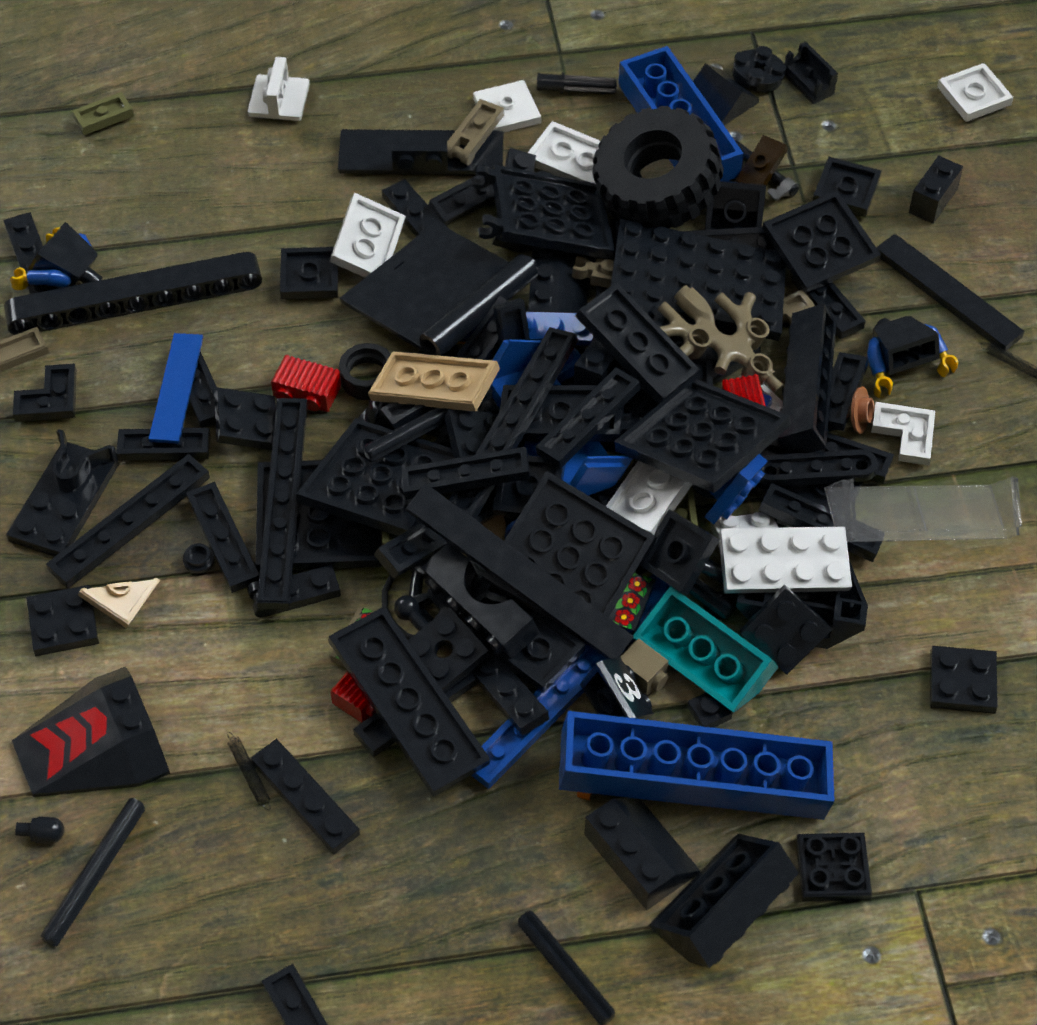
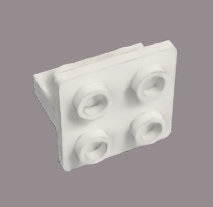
M276 57L273 68L269 67L268 75H257L248 108V116L300 121L310 85L309 79L289 77L286 57Z

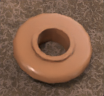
M864 386L856 389L851 403V423L853 429L858 434H862L867 424L873 421L875 410L874 401L872 398H869L867 389Z

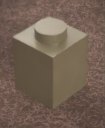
M638 639L621 656L624 664L632 669L635 675V683L641 693L649 696L654 689L659 691L669 678L667 675L669 661L642 640Z

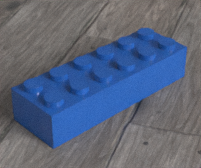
M668 46L620 61L618 85L637 113L642 112L641 109L649 107L657 109L659 106H669L675 110L676 108L689 112V115H697L703 120L704 124L710 127L716 140L723 166V177L721 180L728 181L738 177L742 170L744 153ZM669 159L674 167L679 162L676 160Z

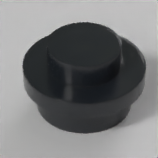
M201 543L190 545L183 555L184 567L189 572L196 574L208 571L213 566L215 560L212 550Z

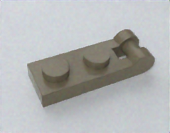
M480 99L448 140V158L453 159L456 157L460 159L461 163L469 166L477 151L504 117V108ZM462 144V145H465L466 147L463 149V148H460L459 146Z

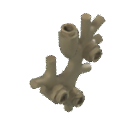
M685 285L677 292L674 298L677 300L676 304L695 321L694 325L688 324L667 302H664L658 308V311L670 323L660 328L669 337L678 336L683 339L680 349L690 360L699 359L706 349L710 347L718 354V361L714 368L717 374L724 375L730 362L733 361L744 367L741 371L742 376L747 377L748 375L753 376L757 374L760 384H766L774 393L783 386L774 376L776 371L772 369L773 365L770 358L765 354H755L753 350L760 347L769 334V326L764 320L752 318L751 310L756 300L755 294L751 292L745 293L741 305L734 304L723 292L714 300L736 323L737 330L733 335H725L716 328L711 307L693 287L690 289Z

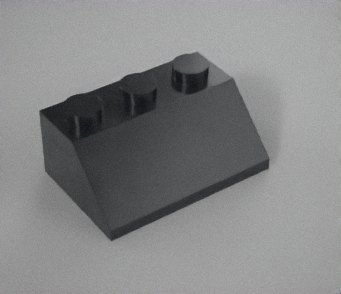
M628 797L614 798L585 817L584 835L646 911L696 877L701 871L641 799Z

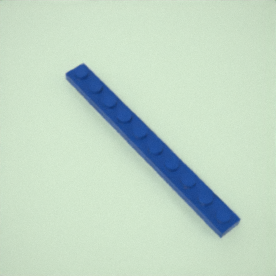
M654 574L649 578L655 579V586L638 628L670 587L669 584ZM632 638L625 650L635 641L634 638ZM586 644L585 651L544 693L538 689L533 693L547 709L550 719L523 736L507 720L482 745V748L490 758V765L471 776L490 789L584 693L580 683L597 662L606 660V658Z

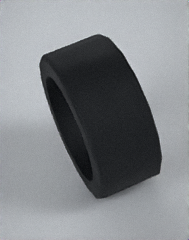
M372 343L357 344L347 349L339 362L342 388L348 395L356 399L370 400L368 392L376 379L358 380L350 375V371L362 363H376L384 367L391 353L386 348Z

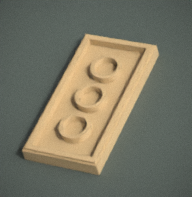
M393 351L369 390L368 395L371 401L419 404L427 407L476 412L500 367L497 361Z

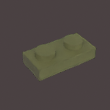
M122 92L72 110L73 118L84 135L134 116L133 109Z

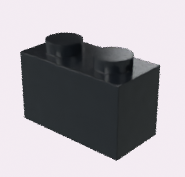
M938 155L913 190L908 213L934 224L958 190L964 166Z

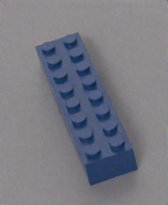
M568 711L561 730L559 790L824 820L834 803L832 741Z

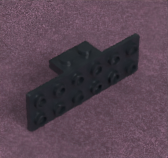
M342 129L340 133L338 172L367 174H476V165H484L488 168H492L497 164L503 166L504 132L493 130L475 154L472 163L468 166L461 163L460 159L456 157L453 159L448 158L447 142L456 130ZM461 144L459 147L464 149L466 146Z

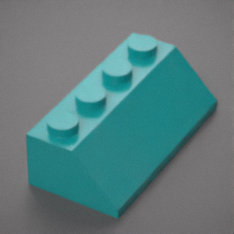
M672 586L665 592L633 635L635 640H642L666 658L671 667L733 713L759 694L779 668L773 659Z

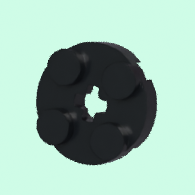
M759 46L757 49H749L735 54L732 76L737 83L745 88H749V85L758 87L757 91L767 92L780 87L787 67L779 57L772 54V50L769 47Z

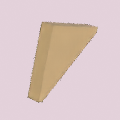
M154 578L153 580L139 582L128 581L107 584L103 587L89 589L82 588L78 596L127 628L160 580Z

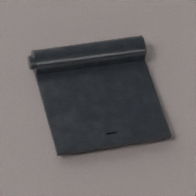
M435 222L341 296L340 302L424 353L443 356L479 325L499 296L509 301L538 276V266L532 257L523 254L517 255L508 262Z

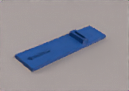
M174 333L151 426L149 442L179 444L204 338L203 335Z

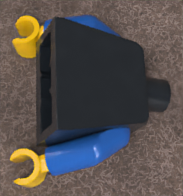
M65 222L60 228H54L52 234H46V244L37 253L28 268L30 270L28 273L21 267L14 270L15 277L10 278L11 286L14 290H24L28 287V284L64 288L74 286L79 281L84 284L102 280L103 277L90 268L98 254L92 248L85 234L77 233Z
M905 316L892 321L882 318L873 328V338L869 340L867 350L872 376H876L877 379L873 390L877 398H880V386L887 388L889 396L891 394L893 381L885 376L884 373L886 372L892 375L937 359L941 360L937 371L942 377L947 376L949 368L953 373L956 371L959 361L955 356L947 354L948 348L936 327L923 324L911 316Z

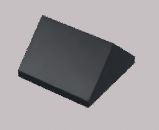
M705 63L693 80L723 125L731 122L759 103V98L737 83L726 72Z

